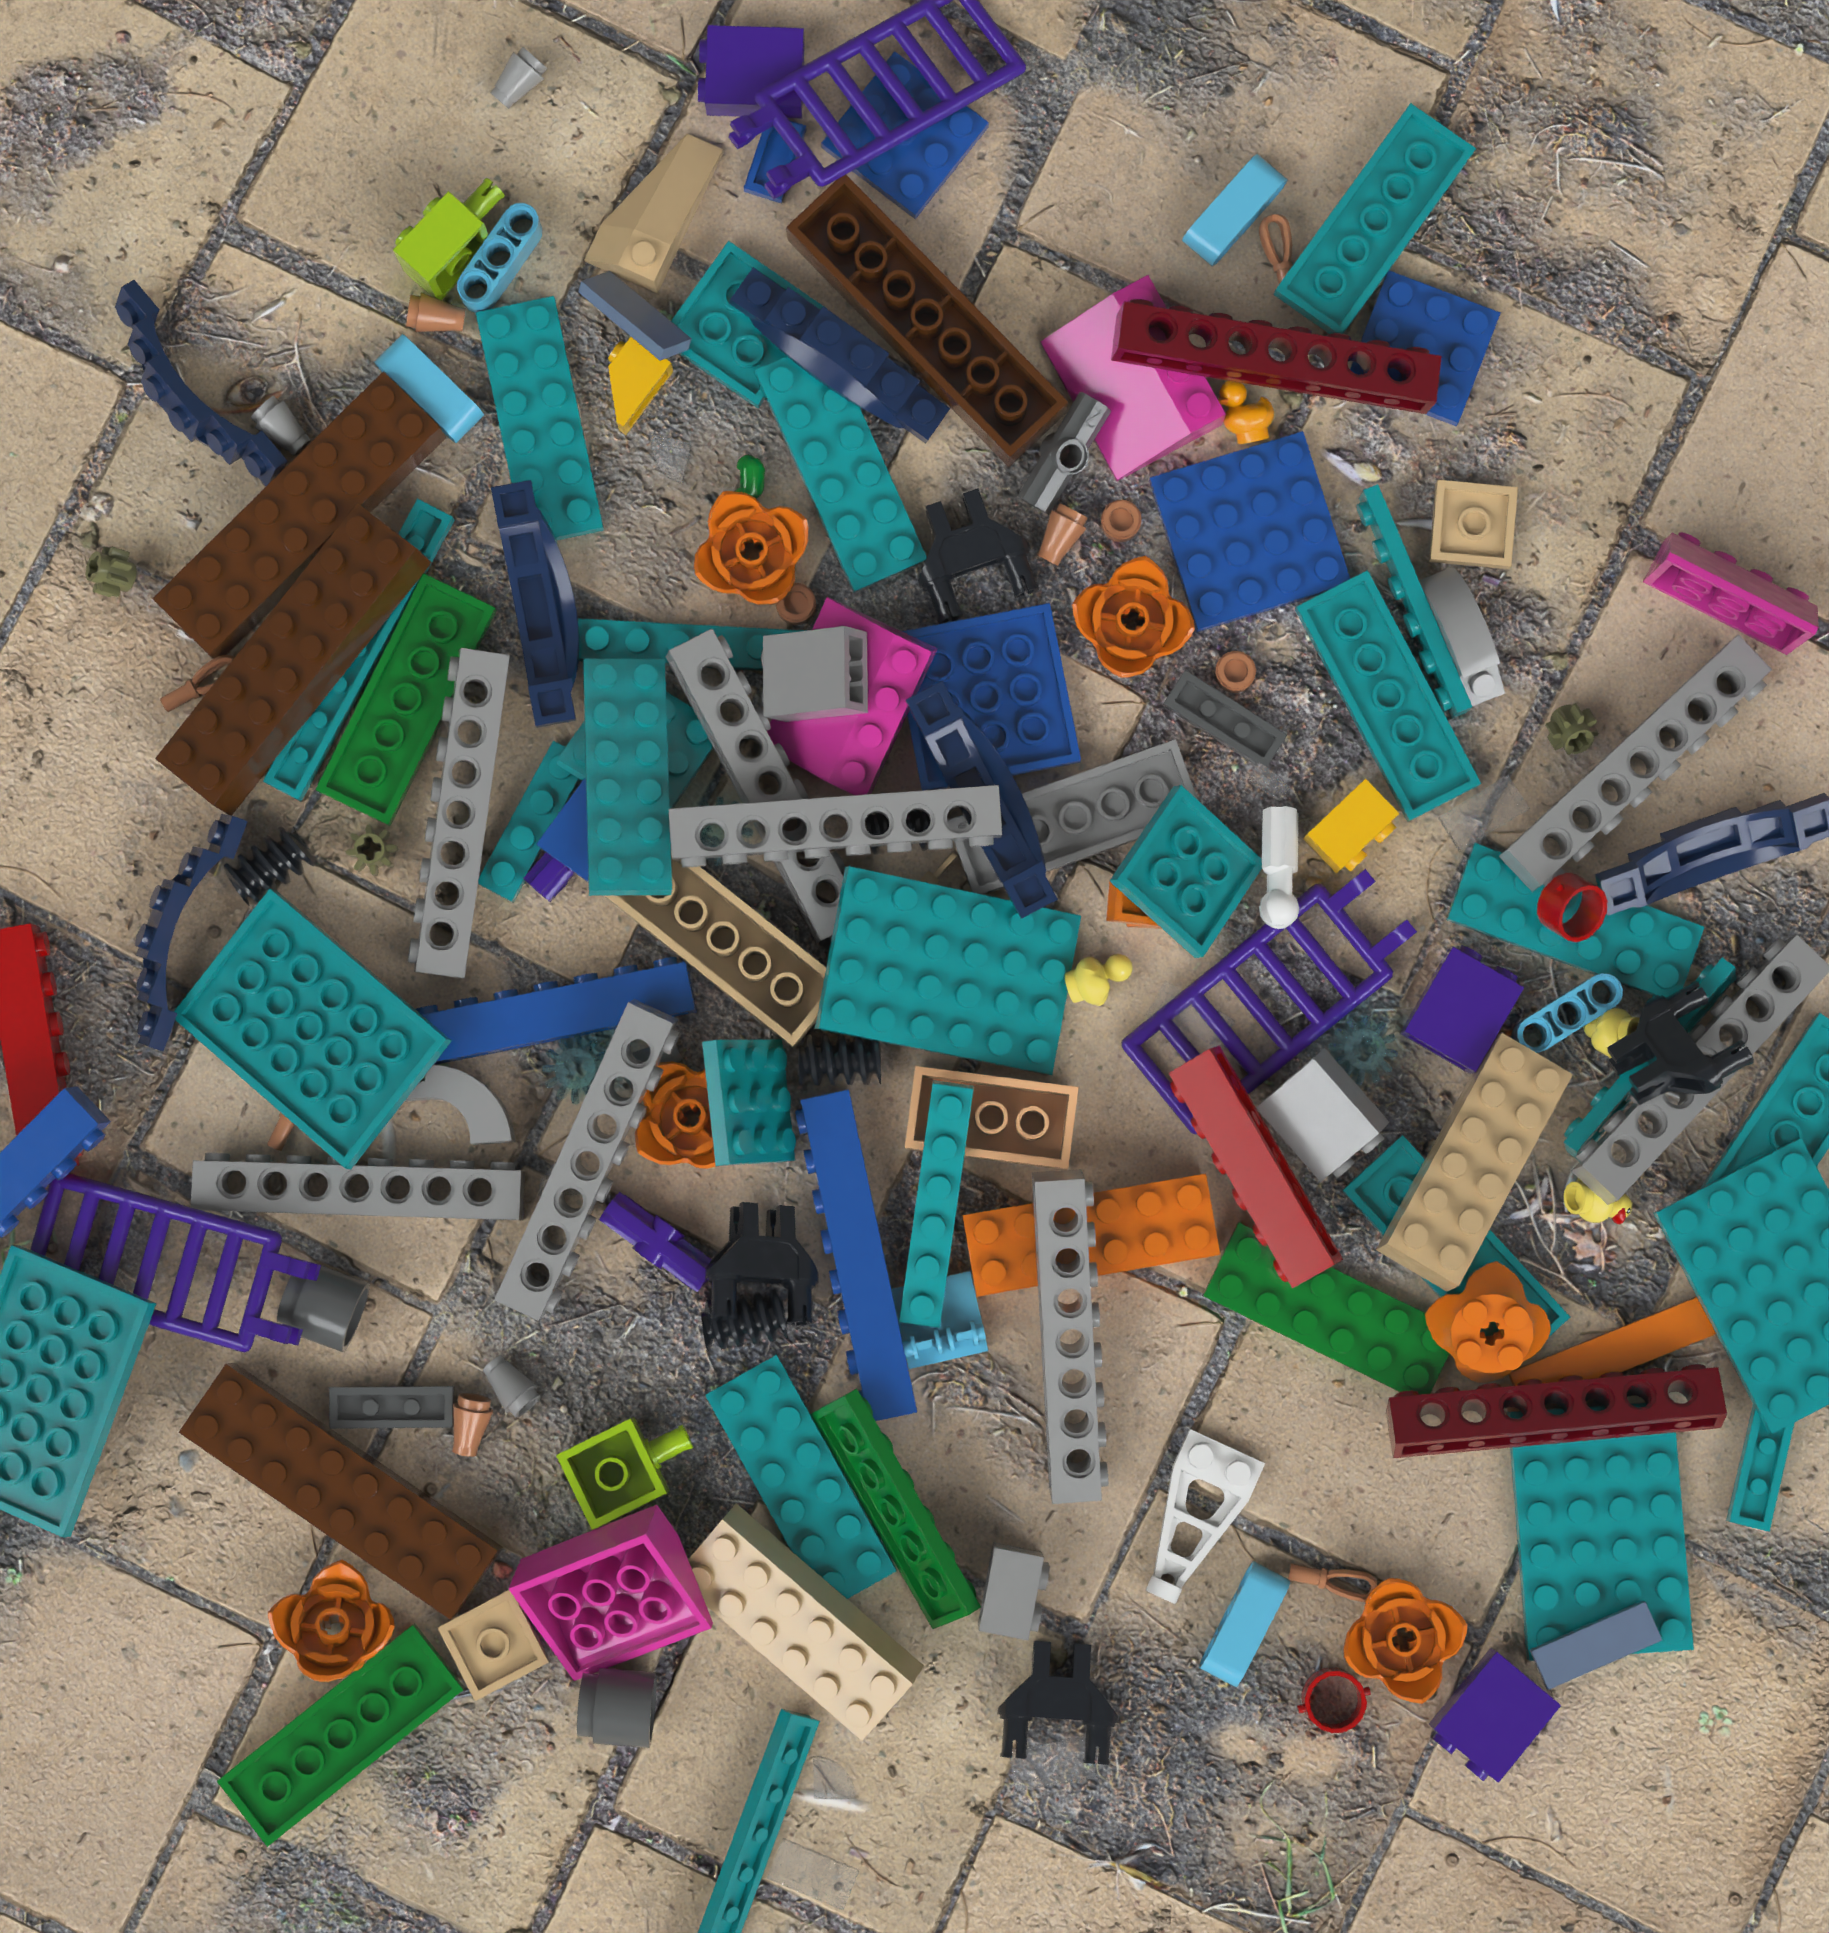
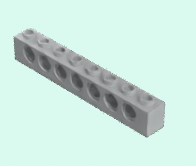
M710 629L669 650L665 657L708 735L742 803L809 799L801 782L798 779L793 781L786 769L790 762L783 747L779 743L774 745L770 739L767 730L771 729L768 719L763 717V710L760 707L755 709L751 703L748 694L752 693V690L745 675L741 671L736 673L731 665L729 658L733 657V654L726 639L722 635L717 637L714 630ZM706 667L717 669L722 676L721 684L718 686L705 684L701 678V670ZM725 703L736 705L741 713L740 720L734 723L725 721L720 714L721 705ZM741 740H754L760 749L759 756L754 759L744 757L739 750ZM760 776H773L778 782V792L774 795L763 793L758 786ZM797 819L796 829L794 831L783 830V835L790 841H799L806 835L807 827L804 822ZM753 822L763 840L766 834L764 826L758 822ZM829 851L830 857L816 858V863L813 867L802 866L797 860V852L788 853L789 860L774 861L816 943H819L833 935L845 865L836 851L832 853ZM826 882L834 888L835 899L832 903H823L817 898L815 889L818 883Z
M1738 634L1499 857L1532 892L1542 884L1546 886L1554 877L1566 873L1561 867L1571 857L1578 862L1595 846L1590 839L1600 830L1607 835L1624 819L1619 814L1620 811L1629 803L1633 808H1636L1652 793L1648 787L1650 783L1657 777L1665 781L1681 766L1676 760L1686 750L1691 755L1694 754L1710 739L1705 733L1710 727L1716 723L1721 728L1739 712L1734 705L1740 699L1745 697L1750 701L1767 686L1762 679L1772 669ZM1717 678H1724L1730 683L1732 688L1731 694H1724L1718 689ZM1689 704L1697 705L1702 710L1703 721H1696L1689 715ZM1660 731H1667L1674 737V748H1668L1661 743L1659 739ZM1631 757H1637L1645 763V775L1637 774L1632 770L1630 765ZM1602 784H1609L1616 789L1618 795L1616 802H1611L1604 798L1601 792ZM1573 811H1581L1588 817L1589 826L1587 829H1582L1575 825L1572 819ZM1544 838H1553L1558 842L1560 846L1559 856H1552L1545 851L1543 846Z
M461 648L458 657H450L447 680L455 681L453 697L445 696L442 712V721L449 722L447 738L439 737L436 761L443 762L441 778H433L430 801L438 802L436 818L428 817L425 842H432L430 859L422 858L419 882L426 883L424 899H416L413 922L421 923L419 938H411L408 953V963H415L414 972L465 978L510 655ZM469 682L480 683L486 691L484 701L478 704L467 701L463 694L464 686ZM464 722L476 724L480 730L478 742L474 744L462 742L458 736L459 725ZM466 762L473 767L475 776L471 783L460 784L454 780L452 768L456 763ZM461 802L468 808L469 818L466 823L456 825L448 820L446 810L449 804ZM447 842H455L463 850V859L457 865L446 864L441 858V848ZM442 882H449L457 889V900L450 906L442 905L436 900L435 890ZM437 922H443L451 928L452 938L445 946H437L430 940V928Z
M999 785L668 809L672 859L674 861L681 860L682 867L706 866L707 858L721 857L725 865L748 863L747 856L764 854L765 862L789 860L788 853L804 851L806 859L830 857L829 850L846 849V856L871 854L870 847L887 846V853L912 851L911 844L928 843V850L953 848V841L969 840V847L994 845V838L1002 836ZM957 807L966 809L971 816L970 825L961 830L951 827L948 823L947 815L952 809ZM916 810L925 812L930 819L929 827L919 833L911 831L906 824L907 816ZM874 813L884 815L889 821V828L882 835H872L865 828L866 819ZM839 816L847 822L848 830L841 838H831L825 833L824 824L830 817ZM798 819L805 823L807 832L803 839L790 841L785 838L783 827L789 820ZM758 822L764 826L766 834L760 843L749 844L743 840L742 831L748 823ZM717 825L724 830V839L720 845L707 847L702 843L701 834L707 826Z
M1797 934L1786 941L1778 938L1763 953V956L1767 959L1758 970L1752 966L1736 982L1740 987L1738 992L1732 998L1725 995L1710 1010V1013L1714 1016L1705 1027L1699 1023L1688 1033L1704 1055L1711 1057L1728 1047L1719 1039V1030L1723 1028L1732 1035L1733 1044L1738 1040H1742L1745 1043V1046L1742 1048L1748 1047L1753 1055L1829 973V964ZM1773 971L1780 973L1784 977V990L1779 989L1773 983ZM1747 1000L1753 1001L1758 1006V1018L1750 1016L1746 1011L1745 1004ZM1736 1072L1723 1078L1721 1087L1711 1093L1687 1094L1678 1092L1680 1096L1678 1105L1670 1103L1665 1093L1641 1105L1631 1095L1629 1099L1634 1102L1633 1105L1625 1113L1618 1110L1602 1127L1607 1133L1598 1142L1591 1139L1576 1154L1575 1157L1580 1162L1571 1171L1607 1205L1618 1201ZM1640 1114L1646 1115L1652 1121L1653 1130L1651 1134H1647L1640 1129L1638 1124ZM1613 1143L1619 1144L1624 1148L1626 1152L1624 1164L1617 1162L1612 1157L1611 1147Z
M636 999L628 1002L496 1294L495 1301L538 1321L547 1311L553 1314L563 1294V1291L557 1288L563 1275L570 1277L578 1262L580 1255L575 1253L574 1250L579 1239L587 1240L596 1222V1217L591 1216L593 1208L597 1201L601 1203L605 1201L611 1189L613 1181L607 1177L613 1164L620 1166L627 1154L630 1144L624 1140L630 1127L637 1129L645 1114L647 1107L642 1105L641 1102L646 1091L654 1092L660 1081L663 1069L659 1068L658 1065L664 1052L670 1055L678 1041L680 1032L674 1029L679 1019ZM640 1039L649 1045L650 1056L648 1060L641 1061L632 1055L631 1044L634 1040ZM617 1077H625L632 1082L634 1090L631 1097L624 1098L616 1093L614 1082ZM608 1114L614 1118L617 1125L614 1134L607 1135L600 1131L597 1124L599 1115ZM590 1151L598 1156L600 1161L598 1171H588L582 1166L581 1155L583 1152ZM566 1189H576L581 1193L583 1197L581 1208H572L567 1205L564 1199ZM549 1226H559L564 1230L566 1234L565 1244L556 1245L550 1241L547 1233ZM532 1263H542L548 1268L550 1273L548 1281L541 1282L533 1277L531 1273Z
M205 1153V1161L193 1160L191 1207L202 1211L522 1221L524 1218L525 1171L515 1170L514 1162H491V1169L489 1170L474 1169L475 1161L454 1160L450 1161V1168H434V1160L409 1159V1167H393V1159L368 1158V1166L354 1165L352 1169H345L332 1157H327V1165L311 1164V1156L287 1155L286 1163H270L271 1155L246 1154V1162H230V1154ZM236 1171H240L246 1179L245 1188L239 1194L230 1192L227 1185L229 1176ZM280 1172L287 1180V1187L282 1194L275 1196L268 1188V1181L273 1174ZM321 1173L328 1181V1188L322 1196L315 1197L309 1190V1181L314 1175ZM357 1175H363L369 1183L368 1192L361 1198H355L349 1189L351 1180ZM404 1176L409 1181L410 1190L405 1198L397 1200L390 1192V1185L396 1177ZM440 1177L446 1178L451 1185L449 1196L442 1201L436 1200L431 1194L432 1183ZM484 1178L490 1182L492 1193L486 1201L478 1202L473 1198L471 1188L475 1181Z
M1081 1169L1032 1172L1049 1492L1052 1504L1102 1501L1101 1487L1108 1486L1107 1462H1100L1099 1447H1106V1429L1104 1422H1098L1097 1407H1104L1103 1383H1096L1095 1368L1102 1367V1351L1100 1342H1093V1328L1100 1327V1312L1098 1302L1091 1303V1287H1098V1273L1096 1262H1089L1088 1248L1096 1247L1094 1222H1087L1086 1210L1087 1206H1094L1092 1181H1085ZM1061 1208H1071L1075 1211L1073 1220L1066 1224H1059L1053 1218L1055 1213ZM1071 1248L1078 1252L1076 1259L1069 1264H1061L1056 1261L1057 1254L1063 1249ZM1075 1289L1080 1295L1074 1303L1063 1304L1058 1301L1062 1291ZM1069 1329H1076L1082 1333L1081 1338L1074 1344H1065L1060 1341L1061 1335ZM1072 1369H1077L1084 1373L1083 1378L1075 1384H1068L1062 1380L1064 1374ZM1074 1409H1079L1086 1413L1084 1419L1079 1423L1072 1424L1064 1420L1067 1413ZM1082 1449L1088 1452L1087 1457L1082 1462L1072 1463L1067 1460V1456L1073 1450Z

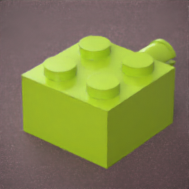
M485 178L483 183L464 203H461L449 191L442 198H434L424 209V217L414 228L409 226L404 229L395 241L397 246L393 251L403 271L434 298L442 300L453 289L460 275L489 235L481 219L500 199L505 197L496 184L495 186L492 185L493 182L490 179Z
M632 1417L557 1454L556 1457L591 1529L594 1530L668 1493L670 1489L659 1469L662 1468L661 1463L694 1447L683 1425L649 1441L648 1438H644L635 1417Z

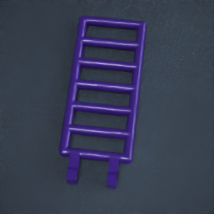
M920 0L759 90L755 95V100L761 109L731 121L730 126L734 131L729 133L728 138L738 150L751 142L755 136L774 126L797 159L790 163L779 165L767 171L766 176L770 181L765 183V189L773 200L808 176L812 178L816 185L824 187L1022 75L1026 70L1024 60L979 0H959L1006 63L1005 66L988 75L940 10L941 7L954 0ZM926 17L974 83L955 93L907 26ZM893 35L940 98L941 102L923 112L874 45ZM860 53L909 120L890 130L841 63ZM828 72L876 139L857 149L811 87L809 81ZM794 90L840 152L842 158L824 168L775 100Z
M1366 869L1333 896L1324 885L1320 883L1314 884L1297 898L1299 905L1298 917L1290 926L1286 927L1288 932L1342 996L1338 1002L1324 1013L1267 944L1285 928L1275 929L1264 924L1122 1040L1121 1047L1192 1134L1196 1135L1197 1133L1192 1126L1191 1118L1193 1115L1187 1104H1182L1178 1101L1171 1089V1082L1141 1045L1160 1030L1185 1062L1200 1055L1173 1021L1175 1017L1192 1005L1246 1071L1247 1075L1240 1081L1249 1095L1391 980L1393 970L1384 958L1417 933L1409 921L1405 920L1373 946L1344 911L1343 908L1376 882ZM1316 903L1319 904L1373 970V973L1356 987H1354L1299 919L1301 915ZM1253 954L1257 956L1310 1021V1024L1293 1038L1290 1037L1236 970L1238 966ZM1222 979L1279 1048L1261 1064L1204 995Z
M71 1173L61 1180L55 1178L49 1184L48 1194L44 1199L30 1250L46 1256L64 1190L84 1194L64 1262L65 1265L80 1270L100 1199L117 1203L119 1208L98 1279L114 1285L135 1209L155 1214L133 1290L134 1294L148 1299L171 1219L191 1224L167 1310L163 1312L154 1309L149 1325L240 1352H247L251 1349L255 1335L283 1344L289 1343L299 1346L303 1329L260 1318L274 1270L298 1278L317 1281L321 1265L279 1254L282 1243L280 1233ZM209 1229L226 1234L227 1237L202 1323L183 1318L182 1315L206 1231ZM244 1239L261 1244L263 1248L239 1333L218 1328Z

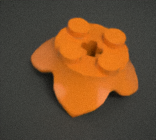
M723 491L716 499L709 513V537L699 546L695 554V575L702 583L714 591L738 594L748 602L757 605L779 603L793 588L796 578V563L804 554L808 544L807 518L790 507L765 508L755 497L747 493ZM753 543L755 548L759 545L763 548L759 552L758 559L750 560V557L748 559L742 557L746 553L745 546L747 544Z
M1147 556L1137 557L1124 562L1115 570L1110 581L1105 584H1093L1085 588L1072 604L1073 616L1078 630L1083 637L1094 645L1101 664L1111 673L1121 678H1130L1143 674L1151 668L1154 661L1158 658L1173 654L1181 649L1195 630L1190 610L1182 601L1170 596L1168 580L1163 570ZM1130 612H1135L1139 614L1137 620H1143V626H1136L1135 630H1129L1125 628L1126 624H1122L1121 618H1128Z
M673 1061L659 1062L658 1067L663 1069L660 1081L654 1092L647 1090L643 1098V1103L647 1108L645 1117L641 1120L635 1131L637 1152L644 1158L661 1165L688 1163L701 1169L717 1167L715 1165L705 1069L701 1072H696L681 1063ZM692 1109L695 1113L701 1110V1114L698 1117L699 1122L695 1126L689 1124L685 1127L683 1125L688 1120L685 1115L688 1110Z
M1498 1261L1488 1263L1477 1269L1468 1278L1462 1293L1446 1294L1438 1298L1425 1313L1426 1324L1435 1342L1453 1356L1456 1368L1462 1375L1478 1383H1488L1502 1379L1510 1374L1512 1370L1519 1368L1523 1361L1532 1358L1540 1351L1551 1331L1546 1312L1539 1305L1530 1303L1526 1299L1523 1285L1517 1275ZM1490 1322H1496L1497 1328L1500 1330L1494 1333L1493 1336H1485L1484 1332H1480L1481 1328H1488Z
M343 1559L323 1568L313 1578L311 1587L306 1594H290L283 1597L268 1611L269 1624L275 1639L283 1648L295 1656L297 1666L304 1675L319 1682H329L344 1678L353 1671L361 1669L366 1660L374 1657L385 1647L395 1629V1621L390 1609L383 1603L372 1601L368 1584L362 1574ZM339 1623L341 1631L334 1635H328L325 1629H331L332 1624Z
M1388 1578L1369 1593L1362 1615L1349 1628L1343 1648L1344 1658L1357 1674L1366 1678L1380 1679L1388 1690L1398 1698L1423 1704L1439 1688L1443 1678L1442 1665L1444 1661L1456 1655L1463 1646L1468 1624L1452 1606L1442 1601L1424 1597L1420 1589L1410 1581ZM1404 1627L1405 1632L1411 1631L1413 1637L1407 1640V1647L1404 1649H1400L1399 1644L1392 1643V1637H1395L1397 1629Z

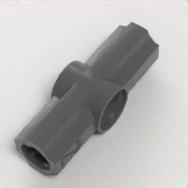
M1079 392L1057 431L1049 434L1042 441L1040 447L1041 457L1018 497L1049 515L1071 477L1086 467L1089 460L1088 449L1111 410L1098 400L1083 392ZM1068 445L1069 453L1063 461H1060L1061 451Z

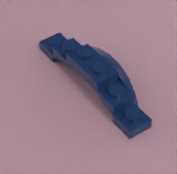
M754 267L731 297L729 304L748 316L752 324L799 367L854 405L897 428L906 429L925 444L950 410L947 405L918 385L920 381L887 358L889 355L887 351L824 306L820 310L791 288L787 287L784 290Z
M135 280L123 285L115 309L120 320L126 326L133 329L127 345L130 347L131 354L135 360L142 364L144 373L140 382L146 395L152 401H157L167 413L173 427L177 431L183 432L190 442L197 440L203 445L210 447L214 453L221 455L229 465L242 458L250 474L259 478L267 486L285 468L288 462L287 459L263 431L253 435L233 425L214 412L191 391L171 365L157 336L154 324L160 309Z
M531 480L491 487L518 622L535 726L539 728L577 721L571 691L576 679L579 662V626L575 598L564 558L550 526L541 511L536 507Z
M943 681L905 700L949 789L999 785L1002 836L994 838V845L981 847L1000 883L1005 888L1020 919L1058 900L1046 878V865L1042 847L1027 804L1011 772L986 735L964 710L954 704ZM960 808L968 825H970L971 816L969 812L964 808Z
M1822 793L1788 806L1781 800H1777L1741 813L1737 807H1733L1660 833L1662 842L1628 853V863L1595 874L1597 886L1605 892L1608 901L1606 914L1609 916L1631 907L1641 908L1716 878L1807 849L1812 843L1828 838L1829 797Z
M221 814L220 819L215 820L209 830L207 841L211 843L209 849L193 846L191 852H187L183 856L178 874L172 881L164 879L162 885H157L151 895L149 907L153 910L148 923H144L140 927L135 941V946L139 947L136 956L143 958V970L138 977L136 989L140 991L137 999L152 1004L150 1011L143 1013L138 1024L137 1033L140 1035L138 1041L140 1044L164 1052L177 1016L176 1012L168 1010L166 995V965L176 923L184 905L206 873L222 858L234 859L248 822L232 815Z

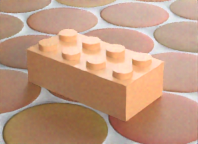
M915 1066L905 1149L923 1152L933 1080L974 1086L964 1157L1061 1170L1068 1169L1079 1087Z

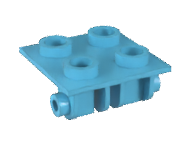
M970 1271L947 1276L940 1328L899 1322L904 1286L892 1289L909 1369L989 1351Z

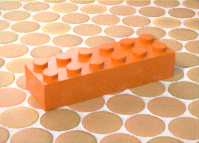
M1206 1173L1093 1193L1094 1206L1086 1207L1087 1222H1094L1096 1247H1088L1089 1262H1096L1098 1276L1220 1255ZM1033 1203L962 1215L976 1297L1038 1286ZM1061 1208L1055 1213L1053 1220L1059 1224L1069 1223L1073 1220L1075 1211L1071 1208ZM1071 1248L1063 1249L1057 1254L1056 1261L1061 1264H1069L1076 1259L1078 1252Z

